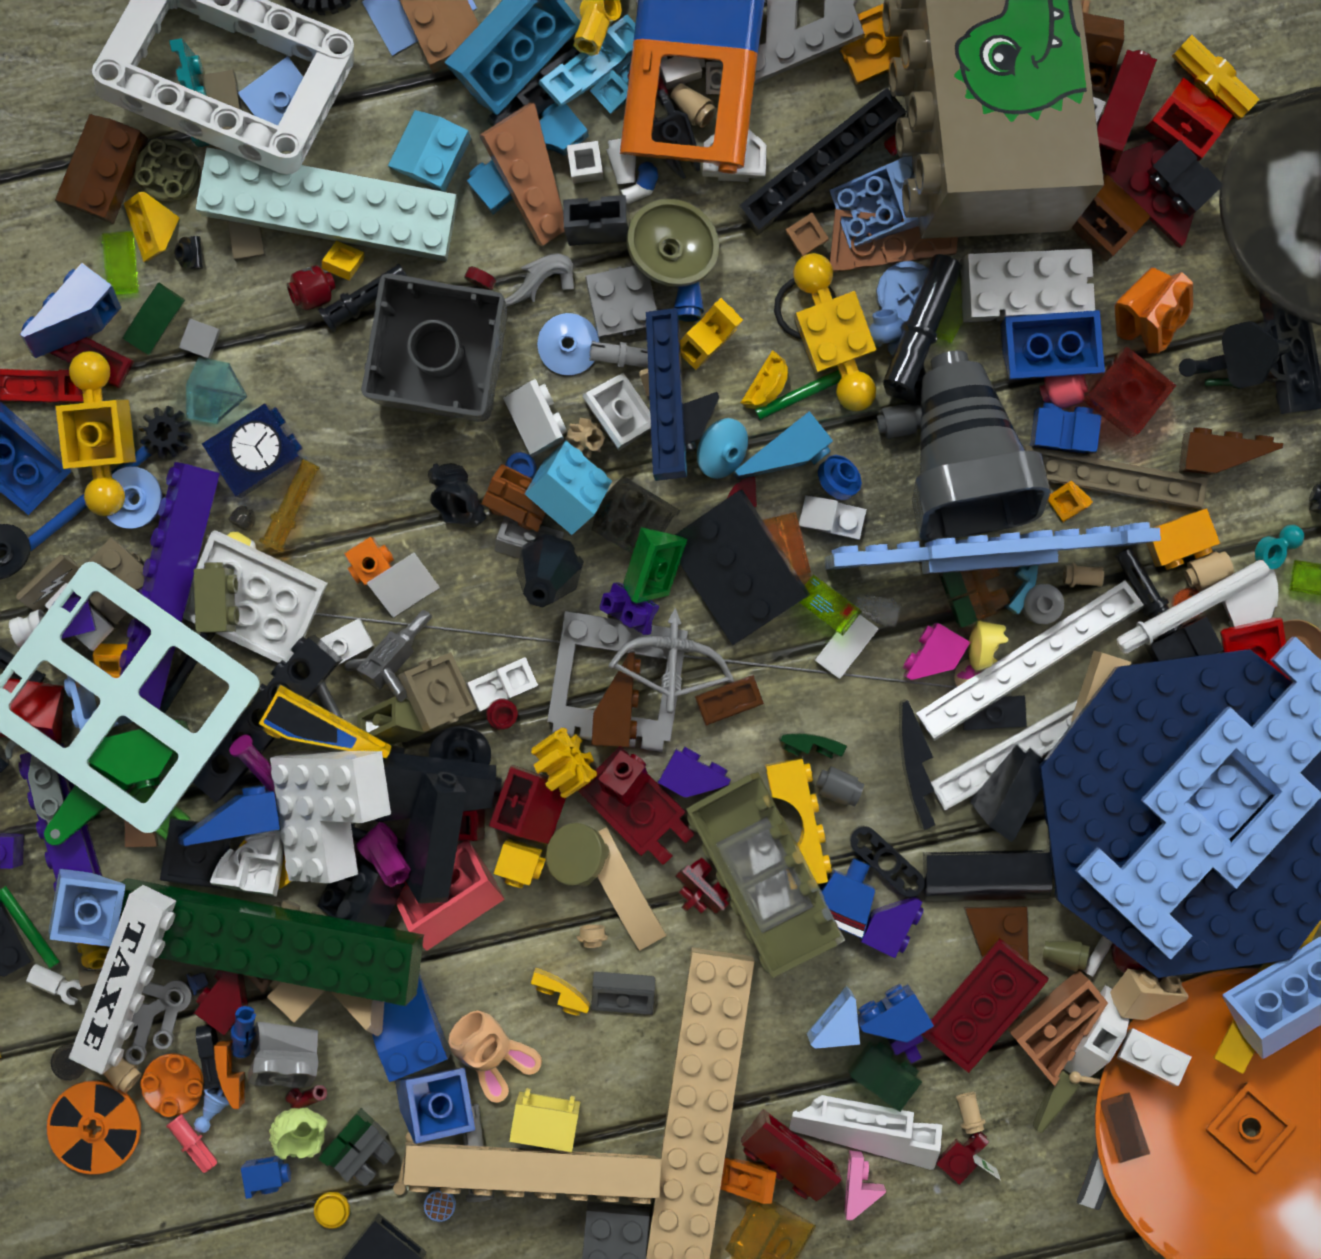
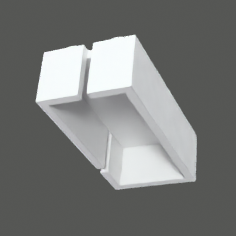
M1092 249L967 254L960 259L962 265L960 275L963 322L992 321L997 318V321H1003L1007 316L1095 311L1094 283L1087 284V280L1093 278Z

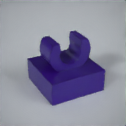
M921 1034L907 1043L888 1038L895 1054L898 1055L904 1051L911 1064L922 1058L916 1047L917 1044L924 1041Z

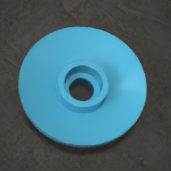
M724 418L713 423L705 431L697 449L698 466L705 475L715 479L723 478L733 473L742 463L748 448V434L743 424L735 419Z

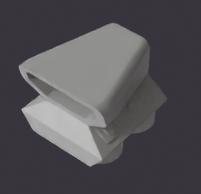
M256 1022L254 1026L256 1036L251 1044L256 1057L247 1073L248 1084L256 1086L282 1085L288 1088L311 1087L317 1076L319 1062L317 1056L318 1030Z

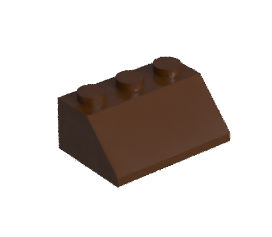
M89 114L55 201L114 224L135 173L137 158L146 146L148 137L140 130L113 119Z

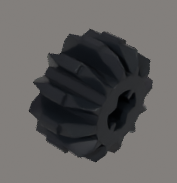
M166 406L164 413L160 408L155 407L153 408L155 418L147 414L143 417L149 423L148 427L139 426V431L147 433V436L140 439V443L143 445L150 444L147 452L153 455L158 451L160 459H166L168 451L173 458H177L179 456L177 447L184 451H187L189 448L187 444L183 443L184 438L193 439V434L184 432V430L192 426V423L190 421H182L185 413L179 410L174 414L173 407ZM164 426L172 429L168 433V439L160 436L164 432Z

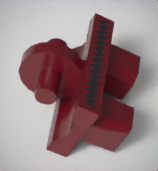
M703 858L698 859L691 865L685 866L675 875L685 885L678 892L686 899L681 908L687 912L693 906L701 914L708 907L714 914H717L720 910L723 911L729 904L726 900L730 894L727 888L721 886L719 881L711 887L704 880L712 870V867Z

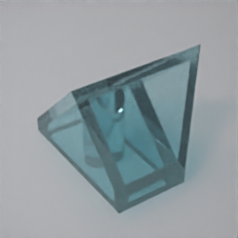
M198 357L186 383V418L218 424L248 397L230 363Z

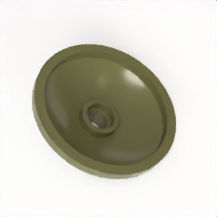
M660 199L646 204L634 215L627 231V248L632 261L645 276L663 285L682 287L695 284L710 273L719 255V238L713 223L697 207L681 200ZM664 250H669L672 255L666 254Z

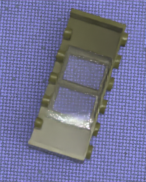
M759 772L749 774L686 808L691 828L699 833L703 841L702 849L709 860L713 861L718 870L716 872L717 879L723 888H727L732 898L730 900L732 909L737 916L742 917L746 925V936L753 945H756L761 955L759 956L760 963L767 973L770 972L772 978L845 941L812 872L782 814L779 813Z

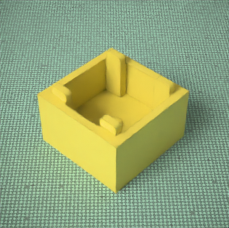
M526 1088L525 1092H519L509 1142L572 1152L580 1102L574 1101L575 1096H570V1100L531 1094V1089Z

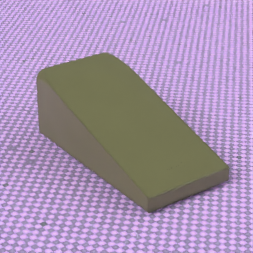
M1062 1070L1059 1074L1060 1079L1055 1086L1051 1081L1049 1082L1033 1121V1126L1040 1133L1044 1132L1080 1087L1079 1083L1073 1084L1070 1082V1074L1065 1070Z

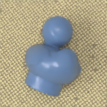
M896 309L879 310L873 313V323L870 325L869 330L875 347L879 348L882 344L889 343L888 351L893 356L902 335L900 327L905 321L898 317Z

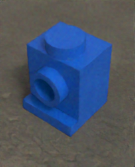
M278 1156L248 1160L241 1167L246 1199L252 1198L258 1190H260L261 1194L277 1192L284 1183L291 1182L290 1166L288 1163H284V1160Z

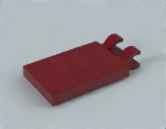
M619 746L595 770L597 772L596 778L579 789L578 792L641 856L649 850L664 865L673 855L658 840L670 828L685 843L695 833L680 819L686 811L650 775V779L628 807L602 791L598 778L621 750L630 756L623 747Z

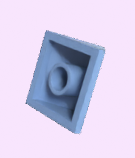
M847 986L806 1033L810 1045L815 1049L860 1045L856 999Z

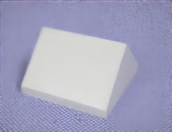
M624 373L586 392L582 396L618 451L651 429L650 411Z

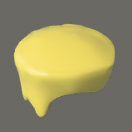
M981 620L976 621L969 637V642L971 643L968 646L970 664L975 671L989 668L998 661L993 656L999 644L1008 642V638L1004 635L1006 626Z

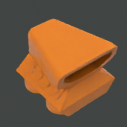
M1151 267L1115 304L1117 336L1122 339L1133 340L1141 335L1148 353L1164 351L1170 344L1176 330L1183 327L1193 309V282L1183 272L1170 276Z

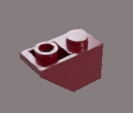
M218 970L214 976L218 980L212 989L206 987L196 1000V1003L200 1006L194 1014L225 1035L235 1024L237 1009L242 1006H248L244 974Z

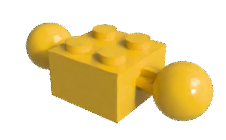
M806 254L796 262L793 277L796 285L802 291L811 294L815 306L796 312L793 317L814 374L837 366L841 375L836 390L840 404L850 411L865 410L874 402L877 390L873 379L866 373L859 372L855 359L873 353L877 349L856 292L852 291L832 299L828 288L833 279V268L830 261L820 254Z
M85 351L76 355L69 367L70 378L74 385L82 390L84 403L55 406L63 469L92 467L93 480L87 485L84 492L86 506L96 515L111 516L122 508L125 501V492L122 485L112 478L110 464L136 462L129 400L103 401L101 388L109 380L110 366L101 354Z

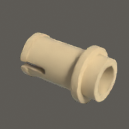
M1072 562L1070 565L1064 566L1063 583L1069 584V587H1074L1075 584L1102 587L1104 568L1077 566L1076 563Z
M968 1092L956 1096L963 1119L961 1128L965 1129L966 1134L983 1131V1124L986 1121L981 1118L976 1092Z

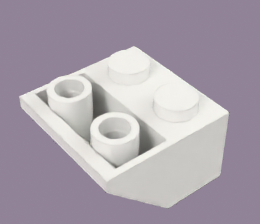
M536 379L503 398L531 457L565 441L562 434L568 431L559 412L552 414L549 408L554 402L545 383L539 386Z

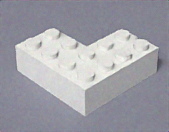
M298 750L270 758L271 775L274 780L276 807L281 827V839L286 860L285 867L289 881L333 883L357 875L358 870L351 823H364L391 814L382 751Z

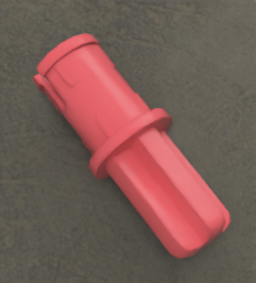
M181 1114L166 1125V1127L169 1128L183 1147L181 1151L188 1153L201 1172H208L217 1164V1159L201 1140L203 1136L201 1134L198 1136L183 1117L184 1115Z

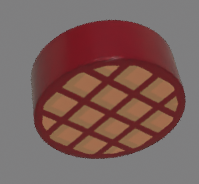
M473 266L468 267L464 275L467 281L484 290L492 291L496 284L495 277Z

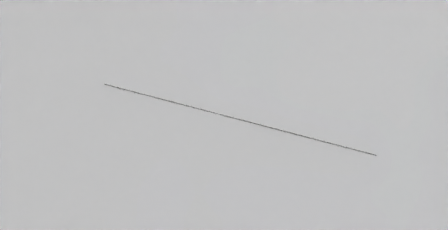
M315 613V615H321V616L338 617V618L340 617V618H348V619H359V618H357V617H349V616H340V615H332V614L329 615V614H323V613H322V614H321V613ZM360 618L361 620L373 621V622H382V623L399 624V625H409V624H410V623H401V622H393V621L391 622V621H383V620H374V619ZM427 625L424 626V627H426V628H435V629H443V630H452V631H460V632H469V633H477V634L479 633V634H488V635H496V636L513 637V638H521V639H530V640H538V641L541 640V641H547V642L549 641V642H557V643H560V641H558V640L541 639V638H530V637H522V636H514V635H505V634H497V633H488V632H480V631H471V630L452 629V628L435 627V626H427ZM684 655V657L712 660L706 657ZM724 660L725 662L832 674L829 671L811 669L809 670L793 667ZM846 673L843 674V675H845V676H853V677H862V678L879 679V680H887V681L890 680V681H898V682H906V683H915V684H923V685H931V686L957 688V686H951V685L949 686V685L932 684V683L915 682V681L898 680V679L881 678V677L879 678V677L862 676V675H854V674H846Z

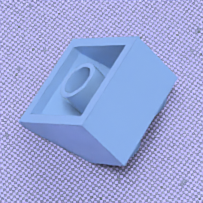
M59 869L49 924L50 940L110 947L119 924L125 884L89 872Z

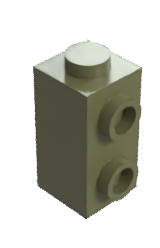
M223 562L204 563V569H194L195 627L197 633L236 632L235 625L239 624V609L235 606V593L238 592L239 587L238 577L234 575V569L223 568Z

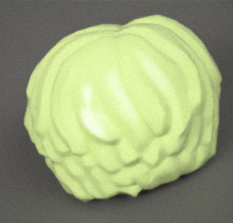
M291 1108L288 1111L281 1112L276 1116L271 1124V1129H269V1141H271L274 1154L282 1160L286 1159L287 1156L298 1157L299 1159L305 1157L312 1158L321 1151V1146L325 1140L324 1128L328 1121L308 1108Z

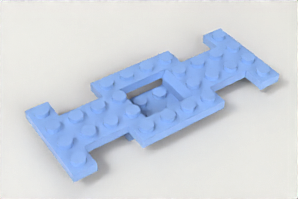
M1291 637L1271 659L1293 683L1251 727L1231 707H1226L1140 800L1161 819L1160 822L1162 824L1120 868L1100 848L1096 847L1075 870L1169 959H1172L1192 937L1170 913L1201 879L1213 868L1225 881L1237 889L1321 798V792L1301 774V771L1321 751V660L1297 637ZM1270 795H1275L1231 842L1229 839Z

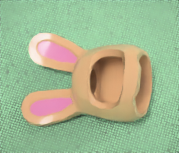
M477 1010L463 1016L454 1025L449 1034L448 1043L453 1055L464 1065L476 1070L482 1091L491 1102L499 1103L503 1101L509 1092L506 1081L497 1069V1066L504 1059L522 1073L528 1075L538 1072L542 1065V1057L535 1049L520 1042L510 1040L501 1025L490 1014Z

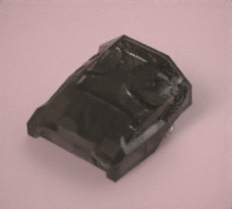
M622 477L607 493L595 514L591 530L633 554L641 527L665 532L675 515L678 516L681 510L628 478Z

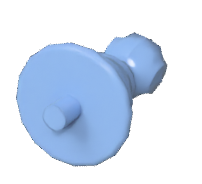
M219 1087L218 1090L215 1088L204 1089L203 1116L198 1117L194 1122L197 1132H207L211 1126L210 1120L212 1117L230 1105L225 1094H223L222 1087Z

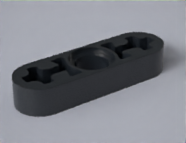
M861 825L851 832L850 844L852 848L901 894L907 897H914L922 892L925 885L922 874L869 826ZM860 832L863 835H866L868 832L871 833L869 840L876 847L879 842L884 845L875 851L872 859L867 856L872 853L867 846L862 845L860 848L857 846L859 843L857 835ZM885 852L894 854L896 858L894 867L889 870L880 868L878 864L880 855ZM902 863L906 865L902 871L908 877L917 876L915 879L916 888L908 887L905 890L903 889L905 882L898 875H896L895 880L890 878L891 875L899 871Z

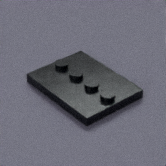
M743 489L737 491L675 534L687 539L680 565L732 645L737 644L810 596L807 588Z

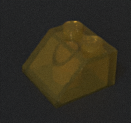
M773 1200L772 1204L752 1201L748 1205L739 1226L732 1233L731 1240L725 1250L735 1259H797L816 1225Z

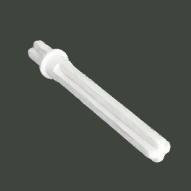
M1258 560L1144 623L1138 622L1136 624L1137 627L1117 638L1119 649L1126 654L1145 643L1148 645L1152 644L1153 639L1268 577L1270 571L1268 565L1263 560Z

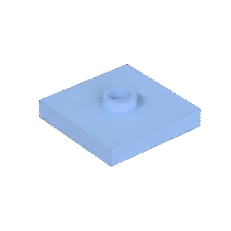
M287 56L238 92V94L254 116L279 125L303 76Z

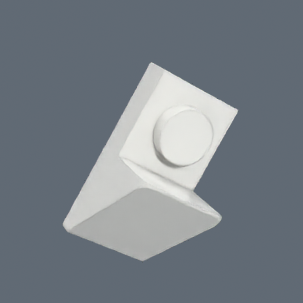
M805 496L798 526L860 540L867 509L838 503L836 500Z

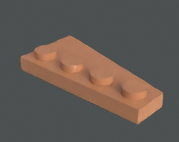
M528 103L479 136L537 244L543 246L565 231L564 216L535 103Z
M835 209L829 260L833 272L931 259L936 254L952 256L957 251L958 237L920 239L919 226L878 240L874 239L872 242L854 247L856 237L853 236L851 248H849L840 221L841 217L853 218L852 213L848 210ZM860 212L857 216L864 220H870L869 217H876V213ZM890 215L885 216V219L887 221L890 218Z

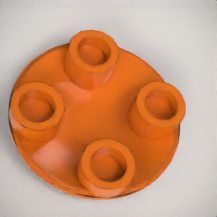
M171 1053L156 1058L148 1065L142 1076L140 1087L146 1103L154 1111L165 1117L185 1114L198 1104L204 1091V1077L199 1066L191 1058L182 1054Z

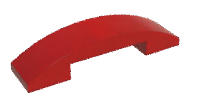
M0 369V401L84 403L83 392L72 382L69 370Z

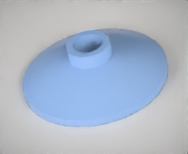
M564 313L551 318L542 327L537 342L538 352L543 363L553 372L566 376L577 375L587 370L594 363V361H589L591 342H599L596 329L586 318L573 313ZM568 337L572 338L574 345L569 349L564 348L562 341Z
M125 467L117 470L112 474V478L122 485L125 492V501L122 508L116 514L107 516V518L122 528L137 529L150 523L158 514L159 505L162 500L159 482L150 472L139 467ZM135 494H139L140 500L134 505L132 497Z

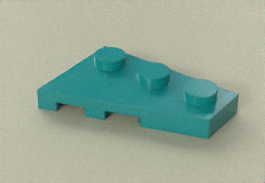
M182 38L169 40L171 51H175L180 57L181 66H178V69H176L180 85L206 95L205 87L200 86L198 75L203 74L200 56L195 55ZM191 136L192 142L197 147L210 145Z

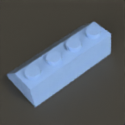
M1321 936L1298 949L1290 960L1276 962L1223 994V999L1243 1037L1262 1059L1321 1025Z

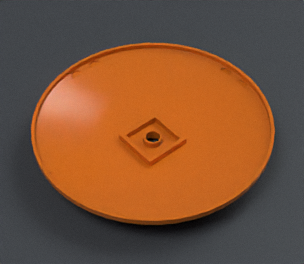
M1259 968L1220 970L1182 982V986L1189 996L1185 1002L1147 1020L1132 1019L1129 1023L1127 1033L1129 1029L1133 1028L1192 1057L1179 1086H1172L1117 1059L1116 1057L1123 1041L1111 1061L1105 1065L1101 1075L1095 1106V1138L1103 1175L1122 1214L1134 1230L1166 1259H1321V1025L1265 1059H1262L1255 1051L1243 1074L1213 1059L1234 1019L1223 999V994L1256 975ZM1247 1118H1253L1259 1124V1131L1255 1136H1247L1242 1130V1124Z

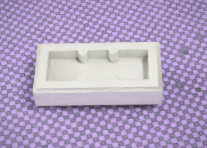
M360 618L320 639L343 659L339 664L375 646Z

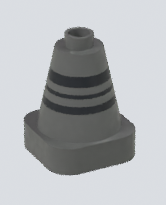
M960 350L948 351L935 356L930 361L932 370L922 377L920 475L915 480L912 496V505L920 539L932 541L942 538L966 537L1022 526L1040 518L1044 513L1051 493L1042 454L1036 451H1025L981 363L969 361L967 352Z

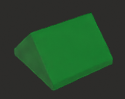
M641 527L623 582L633 602L640 603L669 596L687 542L686 538Z

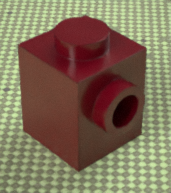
M620 750L598 778L603 792L628 807L650 778L646 770V763L635 754L629 756Z

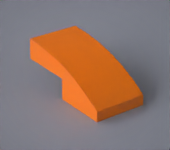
M219 1041L214 1046L219 1082L232 1109H240L245 1103V1072H232L233 1051L231 1052L233 1041Z

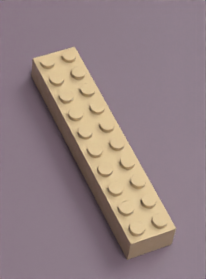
M694 947L691 949L660 1155L659 1198H654L646 1259H710L754 969L753 956Z

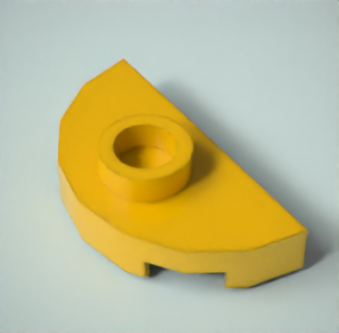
M774 350L771 351L740 402L747 408L757 409L765 407L774 401L784 388L787 381L788 367L785 359Z

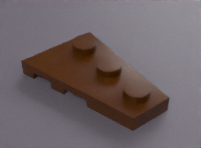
M1026 906L964 907L982 957L1000 938L1028 961V915Z

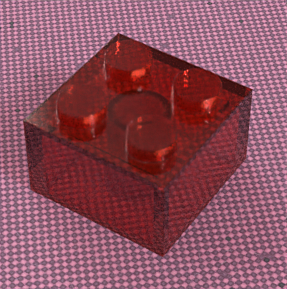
M1125 347L1118 352L1105 369V373L1101 374L1084 396L1083 402L1129 438H1132L1141 432L1177 385L1130 348Z

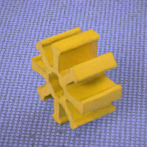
M561 727L534 746L531 753L539 759L534 764L536 772L538 774L540 772H547L549 775L548 782L545 783L551 791L559 787L561 796L567 798L596 778L597 772L589 766L594 761L590 752L581 753L579 750L582 740L576 734L570 738L567 729Z

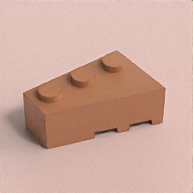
M1077 970V972L1071 975L1007 1030L1055 1086L1060 1079L1059 1074L1068 1060L1071 1061L1076 1054L1075 1049L1084 1035L1087 1036L1108 1002L1092 982L1080 970Z

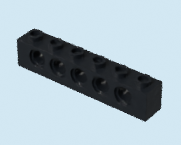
M885 88L741 203L738 213L758 236L894 128L897 119L905 117L907 111L891 95L890 90Z
M312 635L307 639L301 637L291 648V651L294 653L287 662L282 660L272 670L270 674L274 678L267 686L263 683L260 685L259 691L253 698L254 701L244 710L194 779L193 783L216 803L225 798L249 770L239 757L232 756L229 751L230 746L237 739L238 733L243 732L250 736L253 740L252 744L261 754L275 739L264 732V727L259 724L257 712L260 708L264 710L268 708L277 692L278 686L284 685L289 690L309 700L343 660L316 635ZM300 661L305 662L310 668V674L307 678L301 677L297 672V665ZM219 755L225 756L229 760L230 766L228 771L222 770L218 766L217 760Z

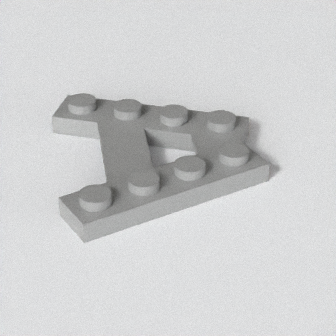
M767 0L766 43L759 45L754 85L866 37L855 10L858 0H825L824 17L798 29V0Z

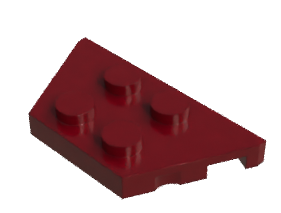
M1159 138L1123 151L1116 171L1112 172L1102 168L1103 175L1107 173L1151 216L1149 219L1176 246L1182 247L1186 243L1194 214L1189 217L1186 213H1179L1171 204L1172 198L1164 190L1159 191L1149 180L1150 175L1146 172L1171 148Z

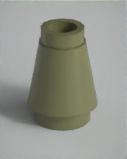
M1045 940L1042 959L1075 972L1078 969L1086 970L1090 946L1083 945L1082 941L1051 942Z

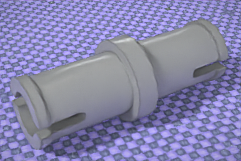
M591 342L589 361L616 363L617 367L622 368L624 365L648 368V352L645 348L630 347L624 342H620L619 345Z

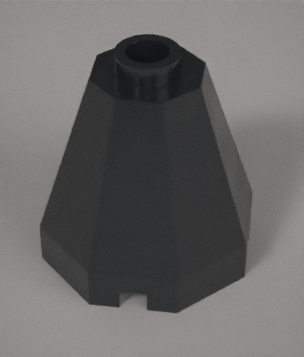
M544 534L538 537L536 541L524 544L516 574L522 592L530 604L543 608L576 590L584 561L580 555L578 557L574 552L575 547L571 541Z

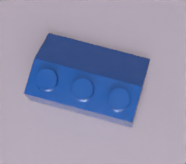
M1100 310L1007 316L1000 324L1002 354L1009 380L1105 373Z

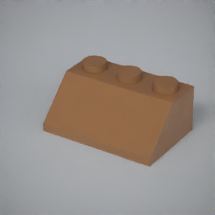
M399 0L433 74L448 67L444 62L479 26L468 0Z

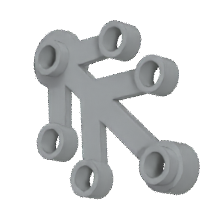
M174 980L165 986L149 982L147 986H144L142 993L159 999L150 1004L143 1003L138 1012L133 1015L131 1022L134 1023V1027L138 1025L133 1045L126 1052V1059L129 1063L134 1065L140 1064L146 1058V1044L154 1016L165 1010L162 1027L154 1035L153 1043L158 1049H166L173 1043V1029L178 1012L186 1009L192 1000L191 989L185 982ZM176 991L180 994L179 1002H174L171 999V992ZM160 1034L167 1035L169 1039L167 1044L160 1043ZM133 1049H138L141 1052L140 1059L132 1057Z

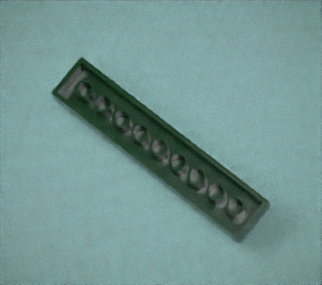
M130 878L120 882L125 884L120 918L129 894L142 885L176 900L173 913L176 916L169 930L164 933L162 940L165 941V946L158 958L406 1006L417 995L424 934Z

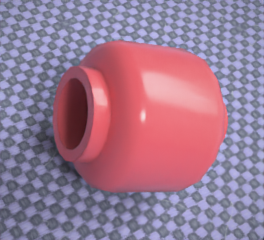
M1084 375L1045 377V384L1039 386L1044 402H1051L1062 409L1083 402L1084 393L1088 392Z

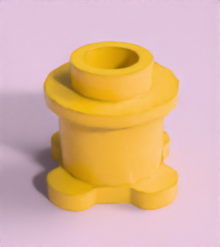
M76 943L79 944L77 949L79 953H82L81 964L84 967L94 970L103 967L109 948L100 945Z

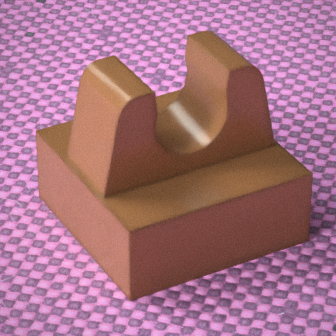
M810 213L785 230L801 257L809 254L829 240L813 213Z

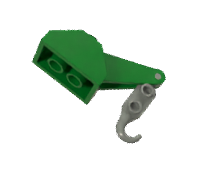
M175 720L189 730L187 721ZM142 728L105 737L90 757L89 766L126 792L134 784H136L137 789L160 785V778L166 777L179 756L176 751ZM13 740L7 743L5 749L6 759L12 758V751L18 745ZM34 755L31 756L28 780L36 812L48 823L44 831L45 840L51 845L63 844L103 811L106 806L76 785L64 801L58 772Z

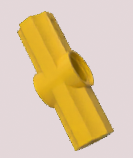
M583 0L581 2L580 15L582 20L575 35L573 45L579 52L590 56L599 54L610 23L621 16L622 7L620 0Z
M1193 35L1172 55L1175 61L1195 78L1194 82L1198 89L1211 99L1216 98L1238 120L1258 102L1259 98L1236 77L1237 73L1234 67L1224 58L1215 57Z

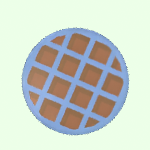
M440 1188L432 1190L424 1202L426 1215L431 1220L437 1222L449 1219L456 1207L454 1195L441 1193Z

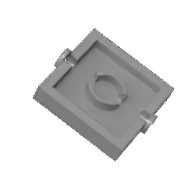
M619 266L615 269L609 268V271L585 276L598 338L622 333L623 336H630L635 334L637 330L646 329V312L657 311L650 278L645 276L636 266L626 268Z

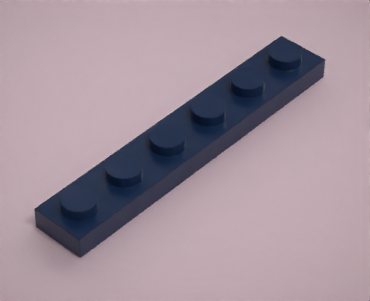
M677 308L646 312L653 476L655 481L687 477L679 315Z

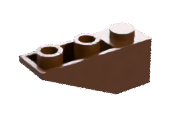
M1194 427L1193 432L1183 434L1179 471L1205 475L1215 474L1282 449L1284 443L1274 442V437L1255 435V440L1243 438V433L1224 431V436L1213 435L1212 429Z
M630 650L621 666L640 676L641 658H635V651ZM619 670L594 710L591 745L629 747L630 739H636L637 721L631 720L632 708H638L639 690L633 689L634 678Z

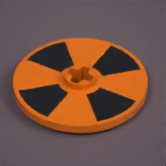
M89 1080L71 1086L56 1099L47 1119V1136L54 1154L67 1167L84 1174H103L121 1166L135 1151L141 1135V1118L135 1102L127 1093L116 1090L110 1082ZM93 1120H96L97 1126H101V1129L95 1135L92 1134V1129L87 1128V1125Z

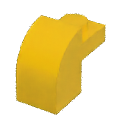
M720 298L713 304L705 316L680 340L681 356L697 370L735 333L743 319Z

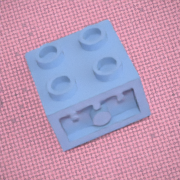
M67 675V679L64 680L65 690L68 697H72L75 707L72 710V719L75 727L80 728L81 731L97 709L94 693ZM121 716L113 727L132 723V720L126 716Z

